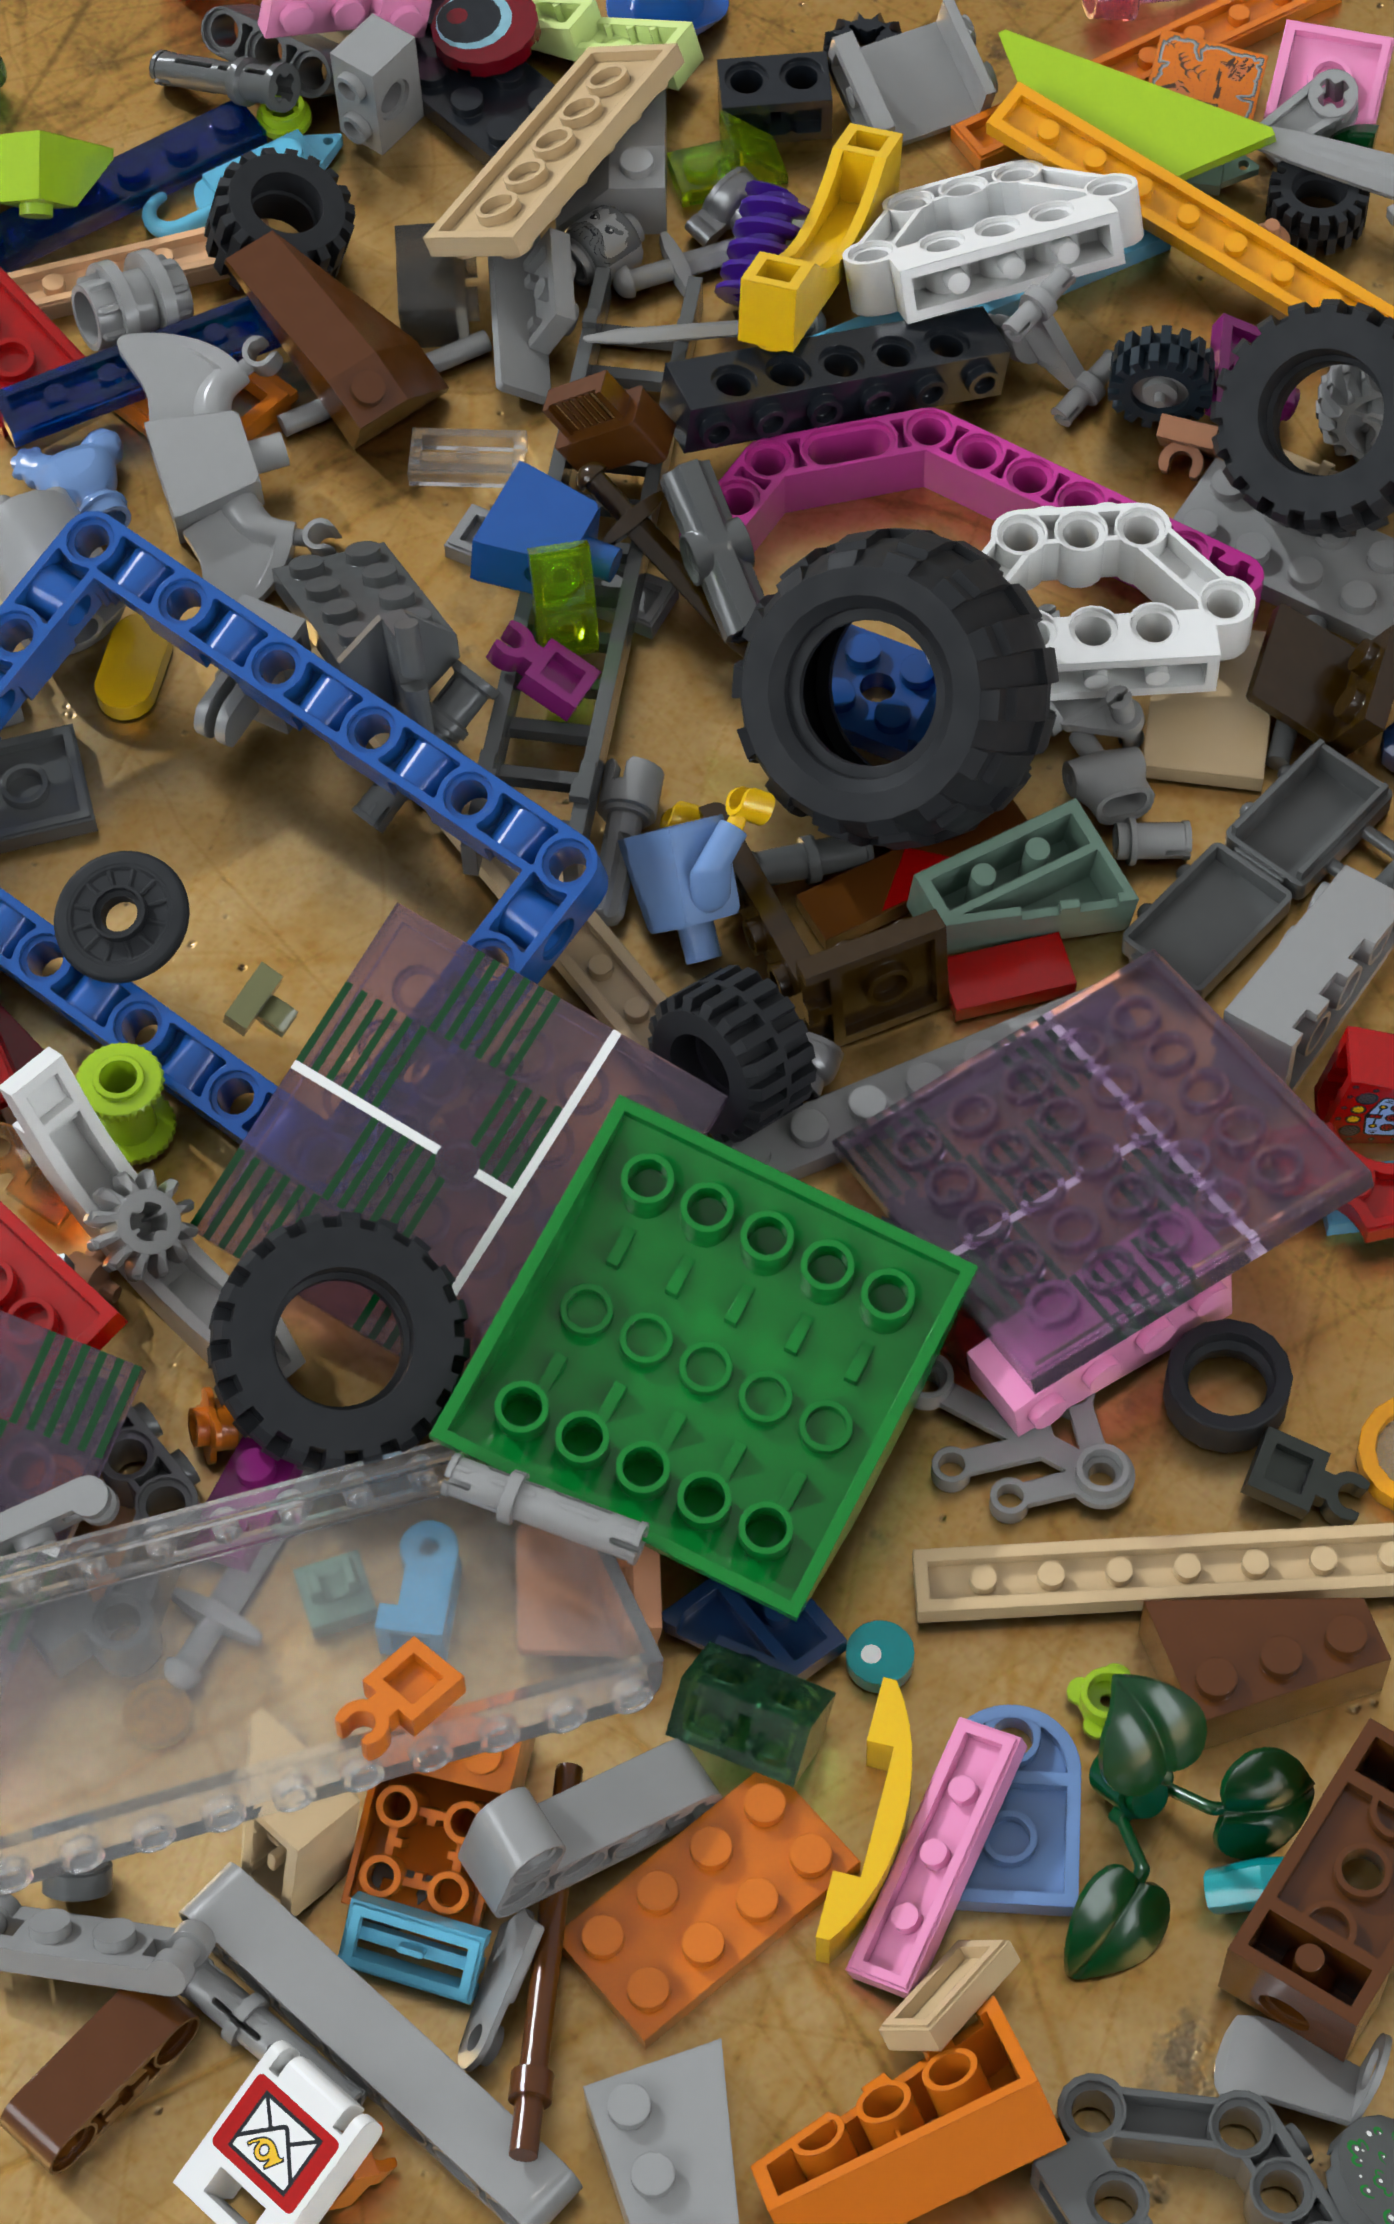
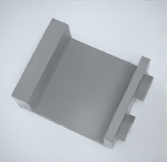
M955 0L942 1L936 22L862 47L859 46L853 31L832 37L827 55L830 76L851 122L903 133L902 146L949 131L952 125L991 108L995 94L998 92L995 71L988 61H982L975 46L976 33L972 21L968 15H961Z

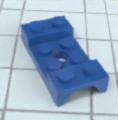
M850 624L839 644L833 665L832 693L836 714L842 730L852 746L890 761H896L915 748L931 724L936 707V684L933 670L922 650ZM872 687H882L889 690L893 696L881 702H873L866 699L862 693Z

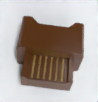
M607 370L549 389L542 410L559 429L555 449L577 472L584 464L592 461L601 462L606 465L607 469L605 471L636 461L653 465L662 463L668 457L676 428V423L643 386L639 385L625 390Z

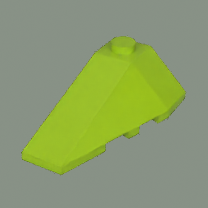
M43 130L0 134V204L19 208L20 217L30 219L53 218V209L77 207L113 161L114 148Z

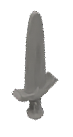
M1274 126L1270 127H1272L1277 142L1258 149L1262 153L1291 165L1394 200V154ZM1394 204L1387 207L1386 218L1392 226L1394 225Z

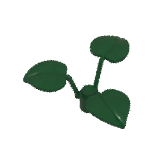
M1114 1674L1111 1681L1110 1706L1100 1737L1098 1755L1090 1768L1089 1780L1092 1788L1114 1806L1108 1818L1118 1827L1132 1858L1134 1870L1132 1873L1128 1868L1120 1864L1107 1865L1085 1885L1073 1909L1064 1948L1065 1973L1071 1978L1082 1980L1127 1970L1150 1956L1161 1943L1170 1920L1169 1896L1158 1884L1146 1882L1150 1874V1866L1131 1826L1130 1821L1132 1819H1149L1156 1816L1165 1807L1168 1797H1172L1208 1815L1219 1816L1213 1832V1842L1222 1853L1240 1860L1265 1857L1284 1846L1297 1833L1308 1816L1314 1799L1315 1782L1302 1763L1287 1751L1279 1748H1256L1244 1753L1226 1771L1220 1786L1221 1802L1210 1801L1173 1783V1772L1192 1765L1200 1757L1205 1747L1207 1721L1201 1707L1189 1695L1164 1681L1140 1675Z

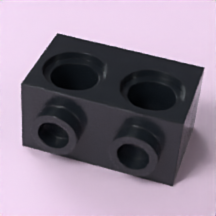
M826 51L717 59L718 103L723 147L832 139L833 99Z

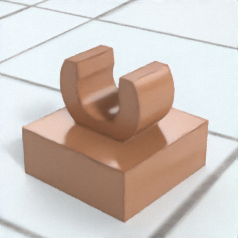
M1162 413L1156 433L1159 444L1165 446L1159 456L1161 473L1169 474L1172 460L1176 456L1187 455L1192 459L1189 478L1197 482L1202 477L1205 469L1202 456L1217 458L1212 437L1219 434L1218 426Z

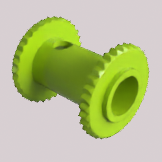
M129 1042L111 1043L107 1046H102L88 1055L87 1059L82 1061V1065L78 1068L79 1072L75 1077L98 1118L131 1166L141 1165L157 1158L169 1147V1143L173 1141V1136L176 1133V1115L173 1113L174 1110L170 1106L169 1101L164 1100V1096L161 1095V1091L164 1090L163 1083L165 1078L163 1077L164 1070L161 1069L162 1065L158 1062V1058L152 1055L151 1051L146 1050L145 1047L138 1046V1044H131Z

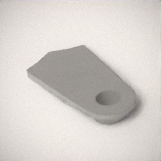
M527 1908L519 1911L511 1919L501 1924L459 2046L458 2065L465 2071L471 2072L479 2065L485 2067L490 2065L502 2046L504 2028L500 2025L509 2003H514L544 1933L543 1925L534 1919V1913Z

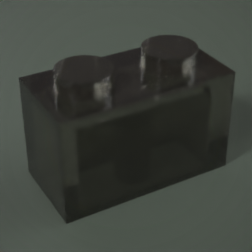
M435 223L395 226L400 329L415 339L421 348L442 347L469 336L470 322L480 321L478 286L468 287L467 283L469 278H478L477 257L464 260L457 257H431L423 237Z

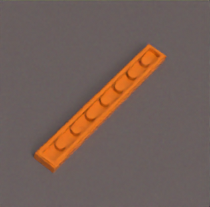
M1217 0L1090 61L1148 82L1162 29L1245 49L1284 30L1287 19L1301 22L1341 3L1342 0ZM1001 103L951 126L950 140L976 170L1002 164L1021 155L986 134V122Z

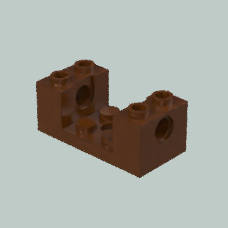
M1371 1718L1228 1947L1218 1987L1274 2021L1284 2025L1342 2062L1346 2060L1377 2008L1388 1977L1394 1968V1731ZM1352 1859L1368 1860L1379 1869L1382 1882L1370 1890L1354 1888L1345 1880L1342 1874V1866Z

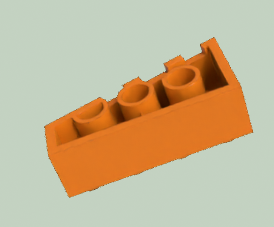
M994 1995L986 2000L975 2012L978 2020L953 2037L942 2051H922L925 2058L893 2080L883 2072L861 2088L863 2093L859 2097L856 2106L840 2117L829 2111L750 2166L774 2224H907L909 2221L958 2197L965 2196L976 2188L1021 2166L1033 2163L1040 2157L1067 2145L1039 2080Z

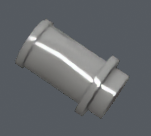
M1134 816L1127 817L1125 823H1115L1113 827L1112 846L1114 859L1125 860L1128 866H1134L1137 860L1143 859L1190 860V852H1192V828L1190 821L1137 823Z

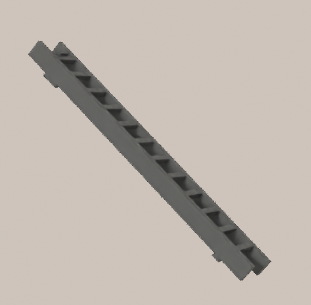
M596 267L588 305L582 319V331L570 382L607 370L625 389L641 385L646 391L661 392L664 372L597 365L601 343H587L583 341V337L586 335L619 328H633L631 326L606 324L612 300L611 268ZM688 277L681 314L677 324L700 323L703 311V277ZM696 340L634 345H607L672 351L670 362L693 358ZM673 435L669 454L664 462L653 465L636 461L604 472L645 477L640 500L629 499L634 505L651 494L663 490L660 480L662 475L669 470L675 436ZM554 445L548 475L569 486L572 469L574 468L555 449ZM583 494L597 502L601 508L600 516L613 518L593 495ZM661 503L648 517L656 526ZM632 540L631 543L619 542L614 545L623 550L620 563L626 564L621 588L574 583L567 597L559 600L520 591L513 621H517L527 627L533 634L535 642L542 647H545L548 641L553 638L569 650L606 654L601 679L596 680L585 696L586 699L596 700L591 725L515 717L521 691L516 687L523 676L516 671L507 672L502 670L497 688L500 694L494 700L484 747L481 749L478 765L509 786L569 793V802H574L570 821H561L584 835L588 840L591 835L649 559ZM542 600L616 608L611 633L537 625ZM510 738L586 746L579 772L504 764ZM476 798L471 800L468 815L475 814L484 808L487 799ZM461 842L463 874L478 876L483 856ZM573 864L563 870V881L571 882L578 879L582 875L584 865Z

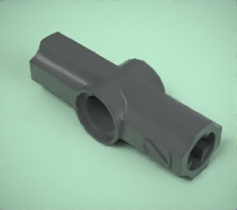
M694 459L679 464L670 472L662 475L660 484L681 534L679 545L684 566L693 584L702 586L724 643L735 642L737 644L747 641L742 637L744 629L756 605L765 597L753 569L755 556L749 533L739 517H732L710 460L701 461Z

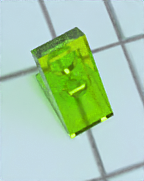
M719 111V141L667 152V168L682 208L704 203L707 195L720 179L733 169L745 166L758 181L775 185L788 183V173L773 136L726 111Z

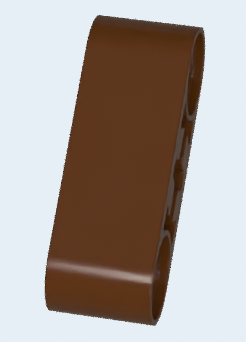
M119 1989L11 2099L1 2115L0 2126L50 2174L56 2175L70 2167L182 2053L196 2035L201 2024V2018L177 1996H162Z

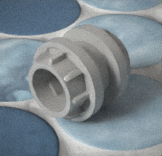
M146 248L127 254L123 272L114 262L108 259L91 263L86 270V275L78 278L77 285L72 289L73 314L83 340L91 350L99 351L102 355L110 354L119 361L123 359L119 353L117 341L122 335L131 333L180 335L181 332L187 330L188 324L193 319L194 306L192 294L183 270L175 260L171 258L166 259L162 254L155 255Z

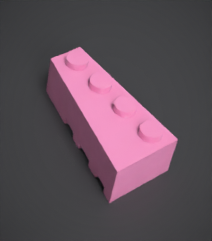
M1176 1206L1170 1210L1175 1216L1173 1219L1168 1221L1164 1216L1156 1220L1160 1227L1152 1230L1147 1226L1074 1277L1079 1280L1128 1337L1125 1340L1120 1341L1077 1290L1068 1282L967 1352L971 1379L1018 1437L1034 1428L1043 1429L1051 1425L1063 1415L1066 1409L1174 1348L1184 1333L1204 1322L1222 1320L1232 1314L1231 1260L1188 1209L1183 1212L1179 1206ZM1154 1231L1206 1290L1199 1294L1146 1234ZM1138 1240L1190 1300L1183 1303L1131 1244ZM1123 1250L1175 1309L1167 1313L1115 1253ZM1108 1259L1159 1319L1151 1322L1100 1263ZM1091 1268L1142 1325L1143 1329L1136 1332L1085 1274L1087 1270Z

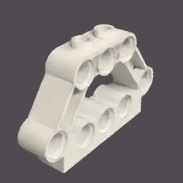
M1015 160L892 194L883 201V212L858 243L845 249L842 257L852 312L865 317H876L899 312L907 324L915 323L1023 293L1031 285L1039 286L1058 264L1068 267L1074 273L1072 276L1075 277L1126 264L1124 249L1137 244L1144 236L1138 182L1134 176L1129 174L1111 173L1103 175L1048 167L1034 160Z
M1104 502L1097 505L1041 506L1035 509L1009 511L996 519L992 525L991 539L982 550L983 553L1001 565L999 570L1004 572L1003 577L1010 584L1019 583L1026 591L1033 589L1041 581L1058 580L1061 584L1071 588H1085L1092 586L1100 578L1118 577L1120 580L1136 586L1152 601L1139 605L1131 613L1114 614L1109 609L1093 605L1081 607L1068 617H1052L1049 613L1039 610L1043 620L1037 625L1046 648H1055L1059 681L1051 683L1050 701L1106 698L1109 689L1118 685L1126 686L1128 688L1127 691H1130L1132 696L1216 691L1220 661L1238 657L1244 653L1249 645L1256 601L1252 588L1244 581L1222 573L1171 528L1170 519L1161 508L1149 503L1116 504Z

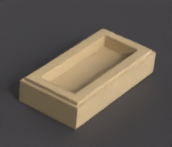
M957 1940L881 2024L879 2032L888 2049L892 2051H942L1021 1961L1011 1941Z

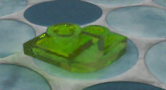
M581 540L527 548L537 644L544 648L548 641L553 638L576 655L599 652L596 598L591 551L588 541Z

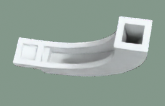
M48 1046L0 1085V1092L17 1119L12 1126L26 1149L83 1229L91 1238L101 1235L100 1229L89 1227L83 1223L86 1213L102 1211L92 1198L94 1191L100 1187L113 1190L112 1177L123 1171H126L134 1181L138 1174L98 1118L63 1055ZM142 1212L130 1217L131 1229L140 1228L141 1230L136 1235L138 1238L151 1233L150 1221L141 1222V1219L145 1216ZM192 1238L180 1240L189 1253L187 1260L179 1264L168 1260L169 1274L162 1278L155 1279L146 1269L141 1280L130 1282L125 1274L124 1262L117 1269L164 1322L208 1363L207 1348L210 1343V1329H208L210 1319L221 1289L229 1275ZM106 1247L101 1249L107 1257L110 1251ZM280 1317L275 1334V1352L280 1369L287 1379L306 1361L282 1317Z

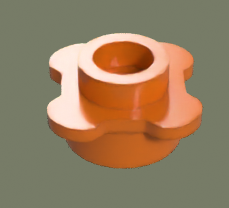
M203 1387L200 1404L189 1409L188 1429L192 1445L195 1448L203 1447L205 1461L208 1465L217 1462V1451L236 1449L239 1431L232 1424L235 1420L225 1405L221 1406L218 1398H214L212 1388Z

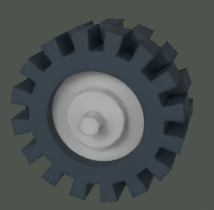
M1150 325L1142 327L1141 336L1133 330L1125 334V342L1118 340L1111 356L1108 399L1109 401L1113 400L1112 408L1117 413L1125 410L1124 419L1131 423L1138 417L1142 418L1141 426L1147 428L1152 427L1153 421L1160 422L1162 413L1189 420L1192 416L1199 420L1204 416V409H1209L1212 402L1216 362L1214 361L1212 348L1206 349V341L1200 336L1191 341L1192 331L1184 328L1181 329L1178 335L1172 334L1171 325H1162L1161 333H1154L1153 327Z

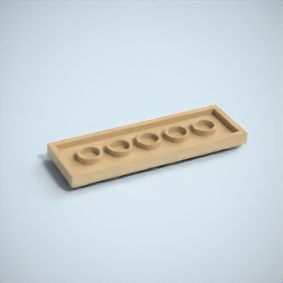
M678 44L588 47L423 237L431 257H457L464 260L473 257L501 256L504 259H514L526 254L547 225L560 215L561 209L573 194L587 183L589 175L600 162L614 151L615 145L633 124L640 120L643 111L653 99L667 88L669 80L685 63Z

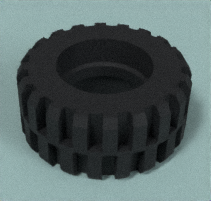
M1323 299L1320 307H1311L1307 302L1289 306L1288 317L1278 320L1273 315H1270L1257 324L1261 334L1252 343L1242 338L1232 351L1239 357L1232 371L1222 368L1216 385L1224 391L1221 402H1211L1210 420L1217 424L1219 434L1212 437L1215 455L1224 460L1226 467L1222 472L1230 485L1243 494V500L1256 511L1286 528L1289 527L1302 534L1320 538L1323 534H1332L1337 538L1356 536L1358 529L1365 527L1375 531L1388 525L1389 520L1387 516L1394 512V319L1382 315L1373 307L1359 302L1356 306H1349L1341 299ZM1343 364L1360 369L1373 379L1383 397V422L1375 443L1361 460L1339 473L1323 476L1299 469L1286 456L1280 441V419L1288 397L1302 380L1325 367Z
M340 1211L337 1216L322 1217L321 1213L301 1217L293 1225L285 1228L280 1226L267 1234L252 1250L249 1249L237 1263L221 1289L217 1303L213 1308L208 1328L210 1329V1343L207 1348L209 1369L212 1368L216 1383L214 1390L221 1406L225 1405L235 1421L232 1424L244 1438L247 1436L252 1438L262 1447L261 1452L276 1461L283 1459L297 1465L296 1469L313 1473L333 1471L336 1474L356 1473L359 1470L373 1466L378 1467L394 1460L419 1444L431 1432L462 1377L464 1362L470 1358L471 1338L465 1337L464 1322L469 1317L464 1299L457 1300L451 1286L456 1280L446 1264L439 1267L428 1254L431 1247L417 1235L411 1240L397 1231L398 1224L381 1217L377 1222L361 1219V1213ZM345 1281L363 1286L381 1298L396 1319L401 1339V1351L397 1368L388 1384L377 1395L365 1402L343 1407L316 1403L295 1390L280 1369L275 1352V1334L281 1314L296 1295L319 1283Z

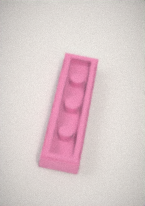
M959 1717L845 1969L853 1979L906 1998L927 1975L1027 1750V1745L1021 1737Z

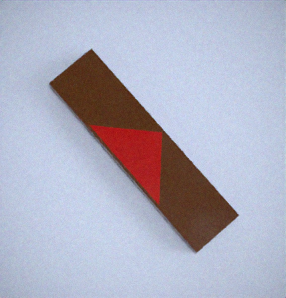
M1012 799L1003 810L996 811L981 821L975 830L929 846L892 850L797 894L796 907L824 950L832 948L843 940L858 938L909 914L910 911L906 905L914 874L1028 820Z

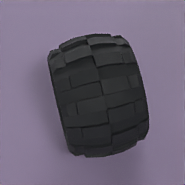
M887 528L847 534L837 543L824 548H815L780 576L782 581L776 584L778 592L766 595L758 602L742 634V637L748 641L744 659L736 662L733 667L732 698H740L744 727L737 729V733L747 760L751 763L760 764L769 778L765 787L789 813L798 817L810 816L812 817V824L819 827V832L859 847L876 845L892 850H901L933 845L975 830L985 818L996 811L1003 810L1026 785L1032 776L1029 771L1032 769L1030 764L1034 756L1044 753L1049 744L1057 717L1056 711L1050 710L1051 683L1058 682L1059 675L1055 648H1046L1037 625L1043 620L1041 618L1042 614L1024 587L1019 583L1010 584L1003 577L1004 572L999 570L1001 565L996 560L965 541H953L937 535L932 530ZM861 620L881 621L907 633L921 647L928 658L936 684V707L931 724L922 740L902 758L878 766L868 763L854 749L843 732L835 711L832 693L833 665L839 644L850 624Z

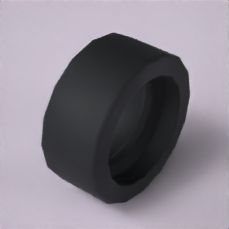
M1233 1319L1209 1321L1184 1333L1171 1350L1162 1395L1167 1416L1183 1437L1208 1450L1222 1453L1246 1451L1258 1446L1262 1434L1269 1426L1278 1429L1284 1421L1293 1375L1288 1355L1274 1336L1252 1323ZM1226 1356L1243 1360L1258 1369L1264 1377L1267 1386L1265 1400L1259 1408L1248 1414L1228 1416L1211 1412L1198 1404L1190 1394L1188 1380L1191 1370L1195 1365L1209 1358Z

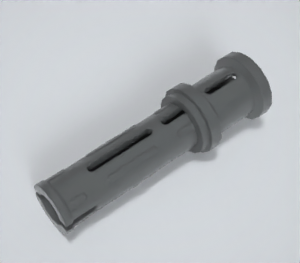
M161 49L155 52L149 65L151 79H156L154 81L156 85L181 87L189 90L227 95L228 98L239 106L250 107L260 103L266 104L271 111L286 113L296 105L300 95L301 83L299 73L292 64L279 61L269 66L263 65L256 58L241 56L232 62L201 56L178 54Z
M458 659L452 665L454 674L433 702H430L435 736L449 745L452 741L456 744L460 740L464 741L469 735L466 727L488 699L495 700L500 694L498 690ZM374 782L357 805L352 808V811L383 834L396 813L409 798L399 791L394 796Z

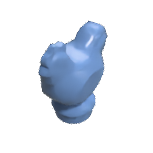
M104 428L91 431L80 445L54 455L43 454L39 447L31 449L22 448L11 459L13 478L23 480L29 488L46 490L51 487H62L68 492L81 513L100 511L128 527L131 521V512L127 508L125 496L116 491L118 484L116 465L122 460L123 444L115 431Z

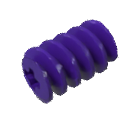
M752 180L746 184L745 191L748 197L742 199L738 210L742 218L735 221L732 230L736 239L729 242L726 250L730 260L722 264L720 275L723 281L716 285L714 291L718 298L739 307L741 277L760 251L776 255L784 252L788 247L786 241H793L801 229L792 224V221L806 220L810 211L808 207L799 203L798 198L787 189L768 182Z

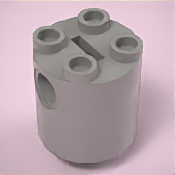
M51 487L46 490H32L13 497L0 495V606L65 525L76 515L81 514L64 488ZM102 547L96 548L89 558L101 555L104 552ZM120 601L116 606L113 603H110L108 607L102 604L74 639L77 645L69 655L86 650L105 638L120 621L126 605ZM33 638L21 641V644L26 648Z

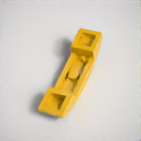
M883 1677L867 1737L866 1766L888 1772L861 1877L834 1870L832 1872L816 1934V1961L828 1964L838 1957L865 1927L906 1835L912 1785L910 1723L897 1680Z

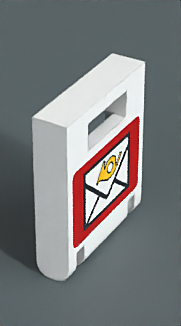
M279 2040L272 2044L173 2183L216 2224H249L224 2200L233 2199L241 2187L247 2190L266 2208L255 2224H319L382 2134V2126L370 2115L362 2114L365 2109L311 2060L300 2056V2052L289 2042Z

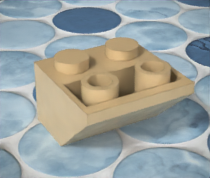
M261 1709L251 1717L244 1784L241 1868L296 1917L348 1873L354 1847L360 1799H358L353 1785L342 1773L336 1770L328 1771L309 1753L306 1743L292 1727L285 1724L280 1726Z

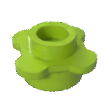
M1112 1663L1106 1667L1094 1669L1085 1678H1074L1067 1687L1068 1701L1078 1706L1084 1718V1733L1094 1740H1100L1109 1707L1103 1706L1100 1700L1105 1696L1111 1698L1112 1676L1114 1674H1131L1129 1669L1121 1664Z

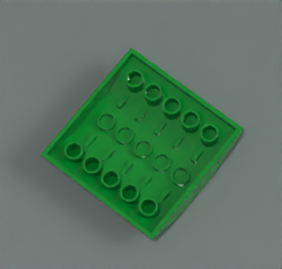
M619 1094L431 1430L429 1438L476 1462L509 1474L515 1469L527 1472L530 1475L529 1481L634 1520L650 1523L648 1536L642 1538V1541L646 1542V1547L797 1622L857 1520L907 1423L979 1266Z

